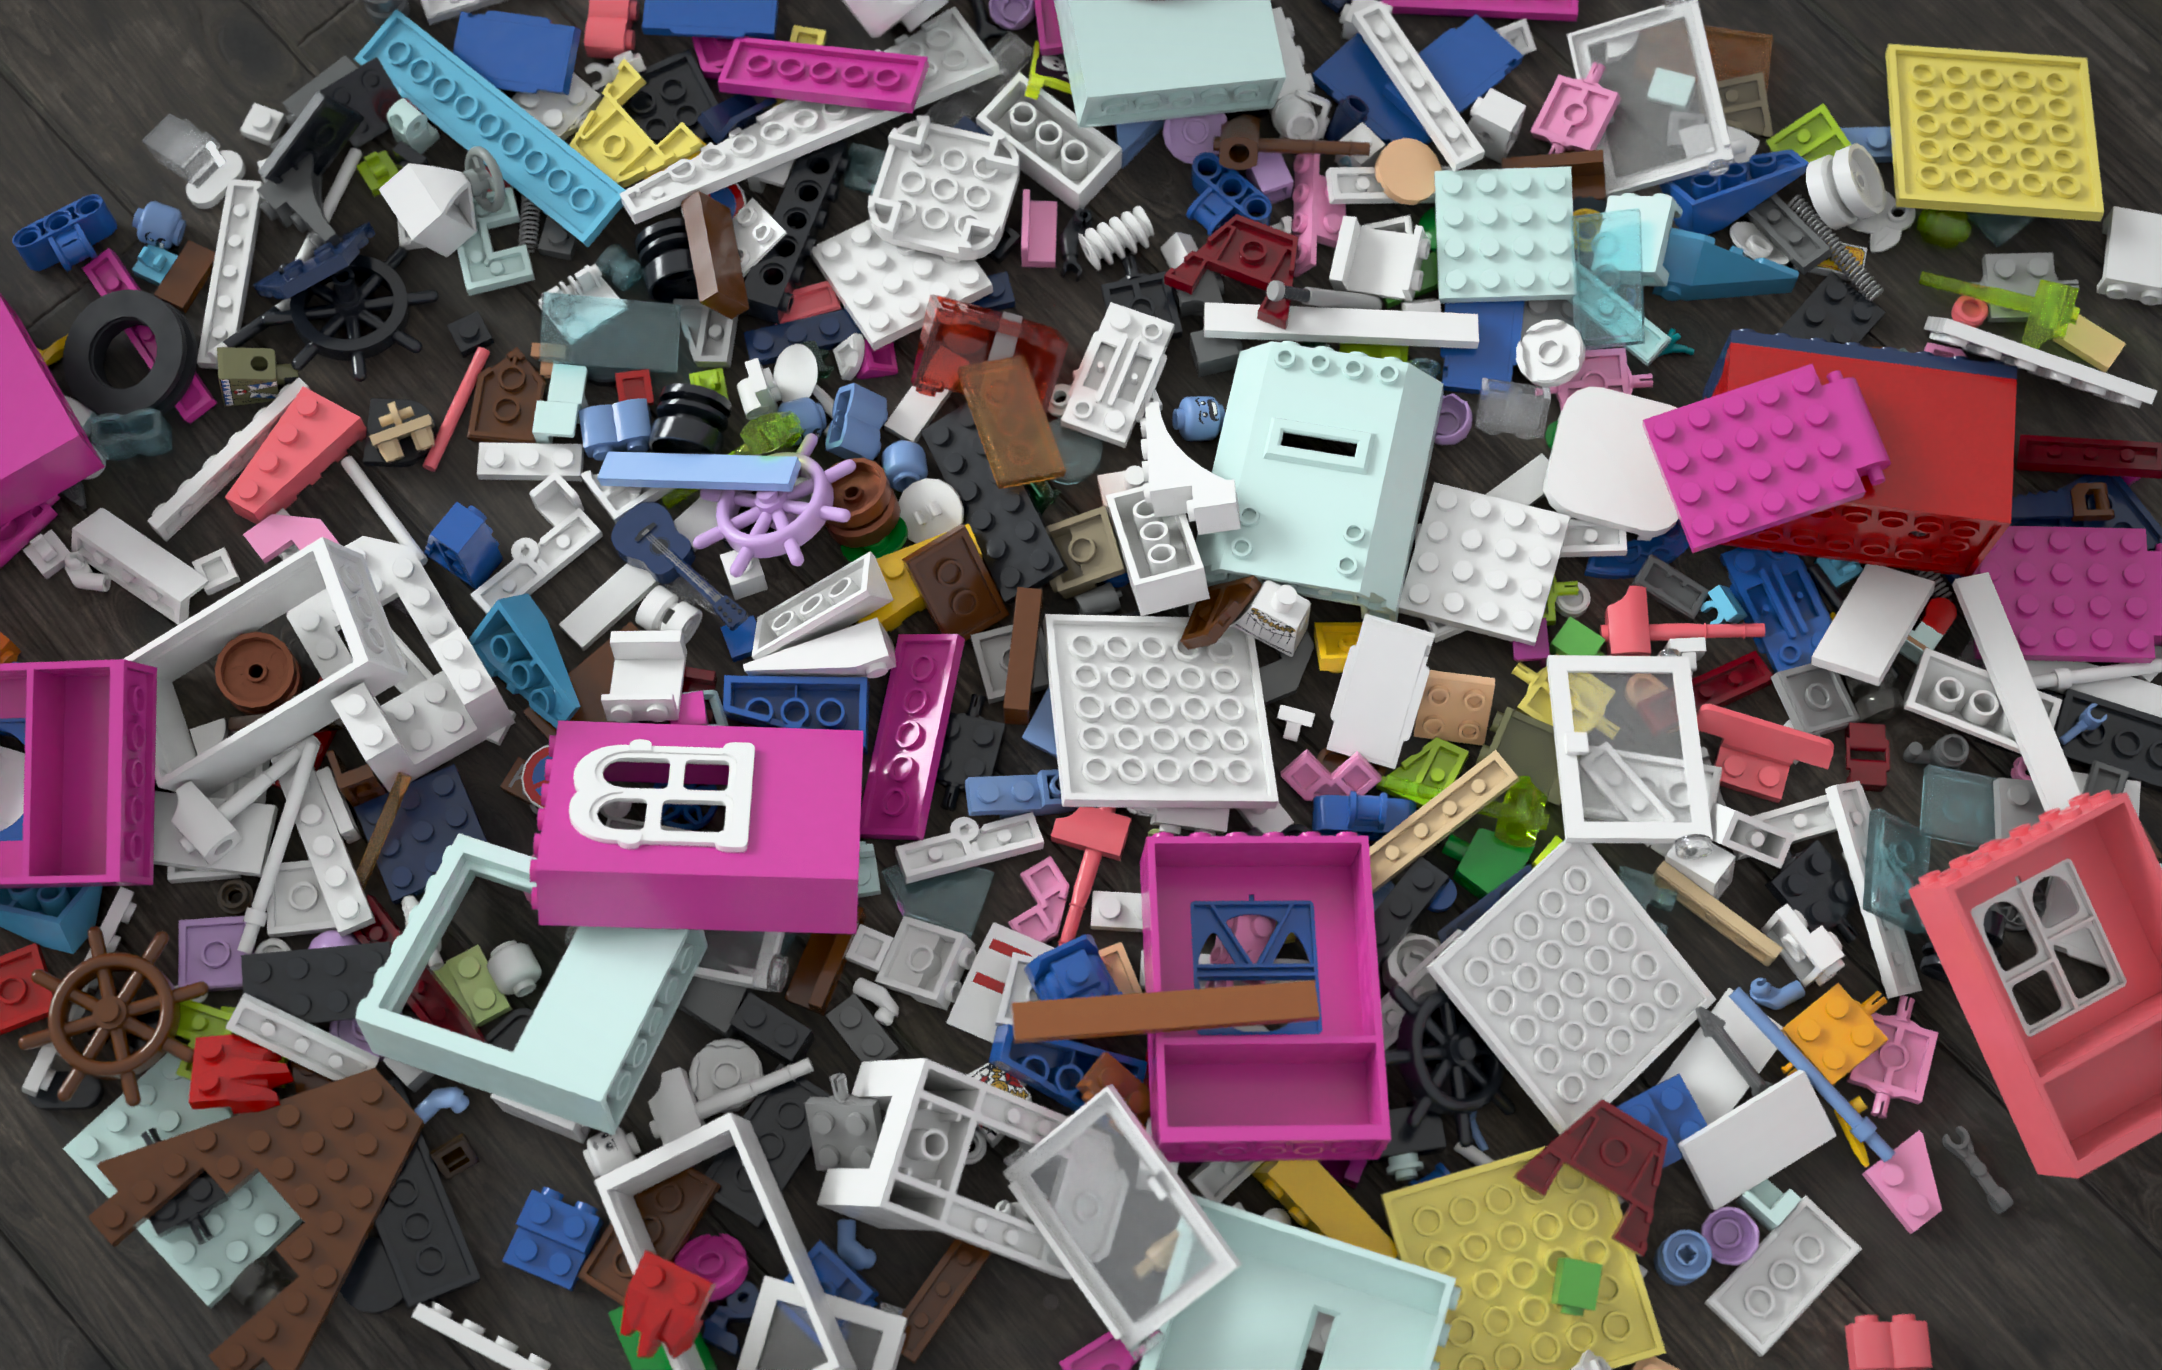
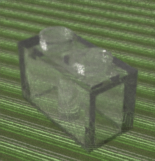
M171 113L142 139V142L159 163L196 188H199L226 162L218 150L221 147L219 142L211 134L205 132L202 135L190 120L184 118L181 121Z
M1482 378L1475 413V428L1481 429L1482 432L1490 435H1498L1501 432L1511 433L1524 440H1533L1535 437L1544 438L1551 402L1550 388Z

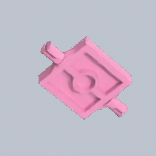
M1593 62L1586 79H1571L1558 75L1530 131L1533 138L1552 145L1548 154L1564 153L1566 150L1577 152L1596 150L1621 100L1618 92L1605 89L1598 84L1606 70V67L1601 63Z
M1626 348L1585 350V361L1580 371L1570 381L1555 387H1542L1535 384V394H1556L1561 412L1567 399L1577 390L1587 387H1602L1631 395L1635 388H1652L1653 380L1651 379L1653 376L1652 373L1643 375L1631 374L1627 365Z
M1907 996L1899 997L1896 1015L1884 1016L1878 1013L1871 1015L1874 1023L1888 1038V1041L1848 1073L1846 1082L1867 1088L1876 1094L1870 1113L1874 1117L1877 1115L1878 1118L1882 1119L1887 1117L1890 1099L1899 1098L1915 1104L1921 1103L1938 1032L1922 1028L1910 1020L1915 1000L1911 997L1909 999Z

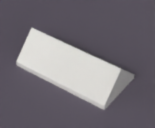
M872 552L866 553L758 616L752 658L757 660L842 630L893 601V597Z
M1925 648L1904 694V709L2021 754L1988 671ZM2038 691L2054 729L2062 700Z

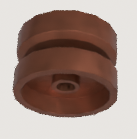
M850 458L856 463L855 471L831 484L834 492L833 507L849 510L851 518L848 522L844 523L826 520L825 526L830 536L838 544L849 548L867 547L878 543L892 532L899 521L901 510L884 469L875 461L866 458Z
M251 632L237 636L225 645L219 653L215 665L216 683L223 695L236 709L247 716L270 713L300 695L303 684L301 666L285 643L271 634Z

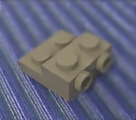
M1105 505L1047 526L1069 569L1049 581L1054 593L1059 592L1064 599L1096 588L1099 582L1127 573L1109 510Z

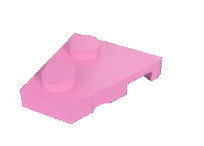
M1920 1130L1894 1149L1895 1154L1888 1161L1884 1162L1881 1159L1862 1174L1909 1234L1915 1232L1942 1211L1924 1136Z

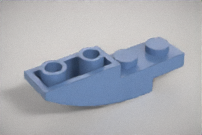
M1058 769L1040 770L1037 775L968 777L965 781L969 816L999 815L1000 819H1005L1033 812L1034 816L1072 812L1079 808L1062 807Z

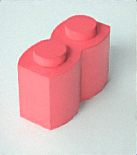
M589 1L584 37L587 57L613 59V57L621 53L634 50L635 30H631L633 21H638L639 1Z
M1914 1314L1892 1316V1322H1878L1877 1315L1855 1317V1323L1845 1326L1850 1370H1927L1932 1368L1927 1321H1916Z

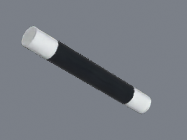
M290 298L284 299L265 313L290 310ZM259 316L208 351L209 358L214 363H217V347L239 348L268 328V326H264L261 323V316Z

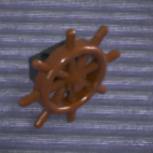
M92 926L87 931L92 958L74 967L62 980L42 969H36L32 972L31 979L34 983L54 993L48 1011V1029L21 1037L18 1045L22 1050H30L53 1043L59 1055L73 1067L58 1091L57 1096L59 1100L63 1102L71 1100L87 1075L102 1080L121 1079L126 1104L130 1107H136L141 1102L136 1075L152 1067L166 1052L187 1063L193 1062L194 1049L175 1039L180 1021L179 1003L206 995L209 987L207 983L199 981L175 989L164 972L154 965L169 942V935L166 932H157L142 957L129 953H107L101 928ZM112 972H132L121 991L116 989ZM97 978L99 989L95 996L82 991L88 983ZM147 978L154 986L157 995L141 1000L135 999L136 993ZM73 1003L86 1009L80 1019L69 1022ZM87 1032L86 1034L91 1036V1039L81 1054L71 1037ZM111 1039L116 1061H96L104 1045Z

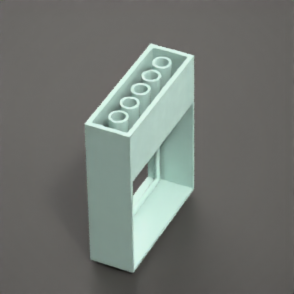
M458 834L453 844L445 849L442 864L436 875H432L429 878L425 894L419 905H415L411 910L408 925L403 934L394 940L391 955L385 966L378 969L374 977L373 987L367 998L362 999L357 1007L355 1019L372 1053L614 1135L708 947L704 930L579 926L513 1052L401 1015L400 1012L476 876L530 894L532 893V887H537L536 883L530 882L529 878L530 861L537 858Z

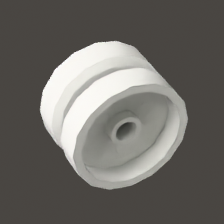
M1857 143L1836 151L1834 157L1826 155L1810 162L1807 166L1806 183L1811 201L1821 220L1829 228L1838 230L1855 223L1858 217L1865 219L1884 210L1886 193L1883 179L1872 156L1863 146Z

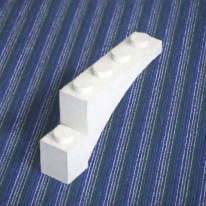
M1159 401L1145 403L1146 417L1140 418L1142 438L1147 439H1141L1143 459L1148 461H1142L1144 481L1149 483L1143 484L1146 505H1153L1155 518L1188 513L1189 522L1196 521L1198 535L1241 529L1234 479L1225 480L1202 468L1190 459L1175 444L1166 430L1161 416Z

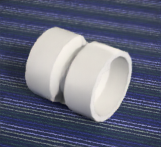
M658 585L643 600L637 611L635 621L647 631L681 630L686 645L699 627L702 620V611L686 601L678 603V596L662 585Z

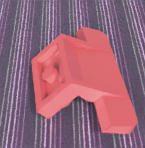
M1713 704L1702 705L1696 713L1699 731L1722 738L1714 766L1722 767L1720 782L1722 787L1779 803L1782 799L1790 766L1794 760L1829 769L1834 753V744L1829 739Z

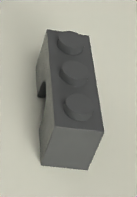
M1208 269L1193 294L1171 287L1180 318L1190 315L1204 317L1205 302L1223 303L1221 295L1225 294L1221 275L1215 276L1214 271ZM1204 330L1190 333L1189 348L1198 377L1236 369L1240 351H1243L1241 339L1204 337Z

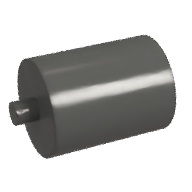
M1108 582L1074 596V601L1079 615H1108L1121 609L1118 598L1123 595L1121 590L1115 591L1113 585Z

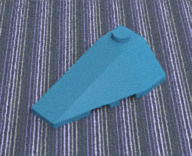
M1671 227L1663 262L1664 268L1669 273L1667 286H1654L1652 294L1661 295L1662 298L1670 301L1791 293L1798 279L1799 271L1766 258L1752 260L1743 255V249L1732 246L1730 250L1714 245L1715 238Z
M528 593L498 599L468 640L491 677L498 676L507 684L506 689L512 694L519 693L529 701L531 709L557 729L558 721H570L581 706L548 620Z
M103 886L0 889V927L43 947L74 954L88 938V929L96 926Z

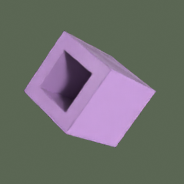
M1258 153L1257 166L1246 169L1248 181L1267 196L1271 204L1291 198L1294 181L1281 153Z

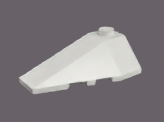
M876 617L745 663L743 667L748 676L878 678L885 675L889 669L896 667L893 641Z

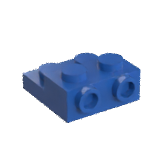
M1680 1074L1615 1106L1668 1139L1662 1168L1683 1158L1677 1145L1678 1143L1708 1126Z
M543 1187L540 1193L532 1189L516 1222L518 1228L502 1261L505 1264L573 1292L579 1278L577 1275L588 1259L604 1222L600 1217L595 1216L598 1209L591 1205L577 1201L575 1207L561 1202L564 1195L555 1190Z
M819 1240L809 1251L808 1256L824 1293L876 1309L878 1304L874 1299L879 1295V1292L854 1268L848 1266L824 1241ZM791 1273L783 1280L795 1284ZM777 1300L776 1305L823 1349L806 1308ZM835 1317L846 1342L852 1334L848 1328L853 1322Z

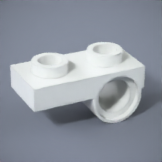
M758 358L745 362L749 377L737 384V390L746 418L756 421L777 415V402L781 401L782 397L770 368L763 369Z

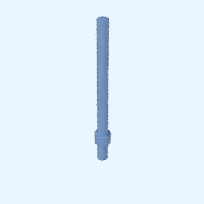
M1737 987L1729 995L1730 999L1797 1070L1805 1071L1811 1085L1852 1127L1850 1132L1860 1142L1865 1141L1884 1162L1888 1161L1895 1154V1151L1875 1131L1877 1127L1867 1116L1863 1118L1740 987Z

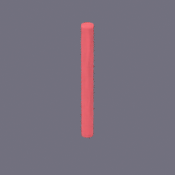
M483 347L477 348L436 435L435 446L430 448L422 465L429 471H436L477 383L478 374L482 372L490 355V352Z

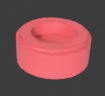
M1965 294L1957 299L1952 307L1951 315L1954 321L1978 328L1983 324L1988 315V306L1980 296Z

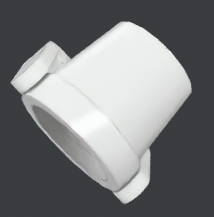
M1297 89L1295 94L1283 96L1276 102L1271 115L1274 127L1281 134L1279 138L1322 139L1330 121L1327 116L1331 103L1325 98L1302 89ZM1309 101L1323 106L1317 118L1314 107Z

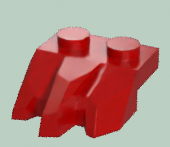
M229 1034L196 1037L188 1103L192 1110L231 1107L234 1114L260 1112L281 1105L279 1096L272 1089L292 1082L294 1078L286 1064L277 1063L282 1060L283 1056L242 1036Z
M645 1250L627 1288L620 1335L632 1336L636 1331L641 1332L637 1353L638 1358H653L662 1342L665 1343L669 1355L673 1359L677 1358L692 1347L704 1322L700 1318L717 1284L655 1253Z

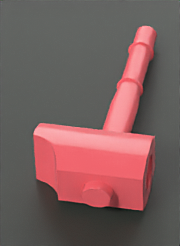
M1629 586L1626 595L1620 601L1607 606L1604 614L1605 625H1600L1599 630L1600 636L1606 639L1607 656H1650V641H1669V639L1698 637H1705V640L1706 638L1745 639V637H1765L1764 623L1649 624L1646 587Z
M1079 807L1072 815L1056 818L1051 841L1085 851L1074 885L1071 903H1069L1070 907L1060 940L1057 941L1058 946L1076 937L1102 856L1117 861L1121 860L1132 824V818L1116 814L1115 807Z

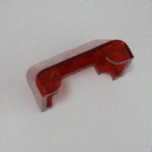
M931 294L926 307L911 379L912 385L916 387L915 390L918 393L935 397L936 392H944V389L972 397L980 396L996 332L1018 337L1002 405H1006L1014 412L1013 417L1027 423H1032L1033 419L1044 422L1068 348V342L1058 330L1038 322L1023 318L1021 323L1002 318V312Z

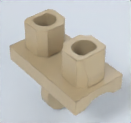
M395 402L388 403L390 414L378 419L382 427L393 423L396 426L369 436L372 445L379 449L387 463H391L405 457L399 440L408 436L412 437L418 452L434 447L435 440L431 428L435 427L429 414L403 423L404 419L415 416L412 407L409 406L398 410Z

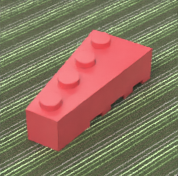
M303 386L227 493L225 499L236 514L256 525L271 514H276L282 508L287 509L298 499L297 495L309 484L312 486L322 477L320 474L334 461L338 463L348 454L347 450L358 440L361 442L366 438L367 428L364 422L356 414Z

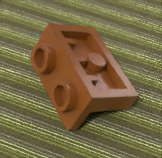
M1103 1052L1076 1086L1084 1094L1081 1097L1082 1100L1087 1103L1104 1088L1112 1084L1143 1126L1148 1117L1151 1116L1150 1089L1108 1052ZM1109 1112L1106 1113L1112 1118L1109 1122L1111 1126L1119 1133L1125 1135Z

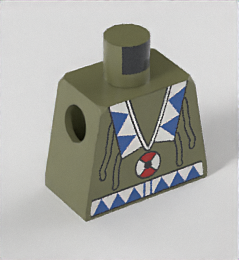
M217 347L218 379L224 407L274 401L279 394V385L292 384L299 377V372L294 370L291 364H277L274 349Z

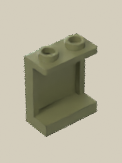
M1510 707L1506 708L1505 713L1497 711L1489 730L1496 733L1491 746L1483 744L1476 764L1496 750L1519 777V781L1512 787L1560 806L1561 794L1553 726L1515 711ZM1577 755V761H1578V762H1579V759H1580L1581 755Z

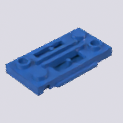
M645 0L642 30L646 35L731 39L749 37L775 40L779 0Z
M491 10L487 11L485 15L460 12L453 54L497 89L537 94L540 91L569 95L581 29L574 26L552 24L550 19L544 17Z
M1477 14L1457 30L1454 28L1449 29L1418 54L1459 114L1475 103L1478 97H1482L1490 88L1500 83L1508 73L1521 64L1524 56ZM1390 81L1384 86L1382 94L1429 136L1393 81Z
M1359 33L1313 73V82L1338 104L1341 99H1346L1348 95H1354L1362 99L1369 108L1367 121L1364 124L1386 145L1402 138L1416 139L1426 145L1433 141L1430 136L1382 94L1384 86L1392 80Z
M1525 301L1445 303L1444 313L1478 314L1479 344L1477 349L1440 348V356L1444 359L1442 373L1444 391L1509 398L1513 367L1518 364L1516 361V350L1521 340Z
M1742 547L1721 554L1720 561L1723 567L1726 566L1729 572L1728 577L1732 583L1729 588L1747 614V617L1743 619L1744 622L1765 624V637L1752 638L1758 651L1761 654H1766L1774 672L1812 663V655L1831 625L1832 619L1810 574L1807 572L1803 560L1799 559L1798 555L1788 554L1785 551L1780 553L1771 550L1765 551Z

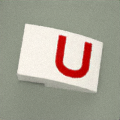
M993 922L969 970L946 1023L993 1043L997 1029L995 1023L1013 952L1036 958L1038 955L1054 949V947Z

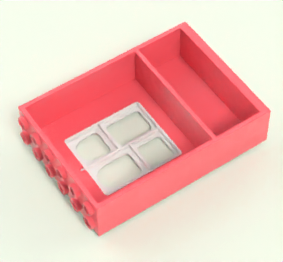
M2109 790L2092 796L2089 793L2077 795L2068 800L2069 807L2063 810L2054 808L2038 816L2040 822L2032 826L2030 823H2026L2009 831V838L2003 841L1994 839L1979 846L1980 853L1972 857L1970 854H1966L1949 862L1951 868L1943 872L1935 870L1918 878L1920 884L1908 890L2038 1175L2080 1178L2162 1132V868L2127 792L2111 794ZM2055 876L2063 880L2069 887L2077 904V912L2050 928H2045L2034 908L2032 900L2033 890L2042 878ZM2001 901L2008 902L2017 908L2037 950L2034 957L2008 971H2004L2000 967L1983 926L1984 916L1988 908L1994 903ZM2084 927L2088 929L2110 978L2105 986L2079 999L2074 995L2054 952V944L2058 940ZM2041 970H2045L2061 1001V1007L2055 1013L2029 1025L2021 1013L2012 989L2015 984Z

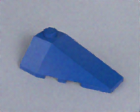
M1792 149L1752 155L1749 158V162L1732 163L1659 184L1662 193L1673 197L1683 210L1681 218H1673L1675 225L1681 230L1708 235L1724 229L1806 173L1809 162Z

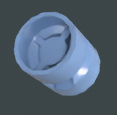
M1691 1230L1677 1231L1664 1240L1656 1249L1654 1256L1655 1270L1659 1277L1668 1284L1674 1286L1688 1285L1702 1276L1710 1267L1712 1259L1711 1247L1706 1238L1698 1232Z

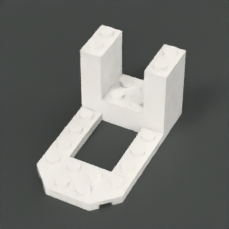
M362 536L344 547L363 554L382 606L400 597L443 670L381 706L376 697L372 696L364 682L331 700L365 761L387 791L390 792L413 782L487 739L486 737L505 726L509 727L516 722L463 630L457 625L410 546ZM327 588L288 611L286 617L323 680L354 662L337 632L342 628Z
M926 1058L862 1062L851 1095L861 1099H878L880 1109L887 1111L870 1169L828 1168L817 1205L877 1228L939 1231L1058 1278L1071 1279L1072 1276L1036 1225L956 1194L976 1124L1035 1146L1069 1117ZM1090 1126L1056 1154V1156L1063 1159L1050 1201L1092 1261L1099 1262L1111 1254L1131 1182L1125 1168H1121L1114 1153L1117 1148L1112 1136Z

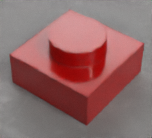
M649 369L615 373L619 402L644 398L647 399L649 406L654 405Z

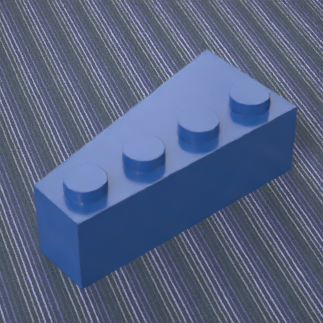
M724 675L723 711L728 719L769 728L863 731V754L868 755L870 685L867 677Z
M1006 1024L997 1026L988 1063L1076 1112L1086 1104L1081 1098L1084 1094L1076 1086L1103 1052H1108L1142 1083L1148 1062L1070 1040L1015 1044L1013 1025ZM1107 1114L1095 1122L1117 1136L1123 1135L1111 1126L1109 1122L1112 1118Z

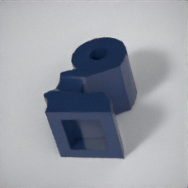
M744 1281L735 1292L727 1296L728 1306L719 1305L713 1315L704 1321L705 1332L702 1336L704 1341L736 1359H739L741 1351L739 1340L736 1335L729 1333L727 1329L733 1323H751L759 1296V1291L755 1285Z

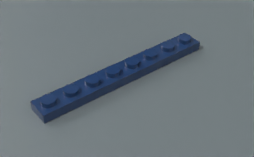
M1007 271L987 276L993 285V293L919 329L944 324L950 316L961 310H969L977 315H983L1015 307V299ZM842 309L744 332L750 360L758 358L761 366L776 363L781 352L790 345H804L815 354L832 350L853 333L862 334L848 311Z

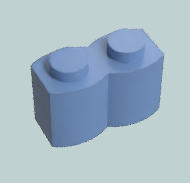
M855 383L840 387L833 404V420L826 436V451L846 460L850 458H866L873 461L881 449L880 428L885 424L888 417L887 399Z
M630 399L613 405H596L578 411L583 447L588 458L603 461L608 452L645 453L648 450V442L653 424L647 399Z

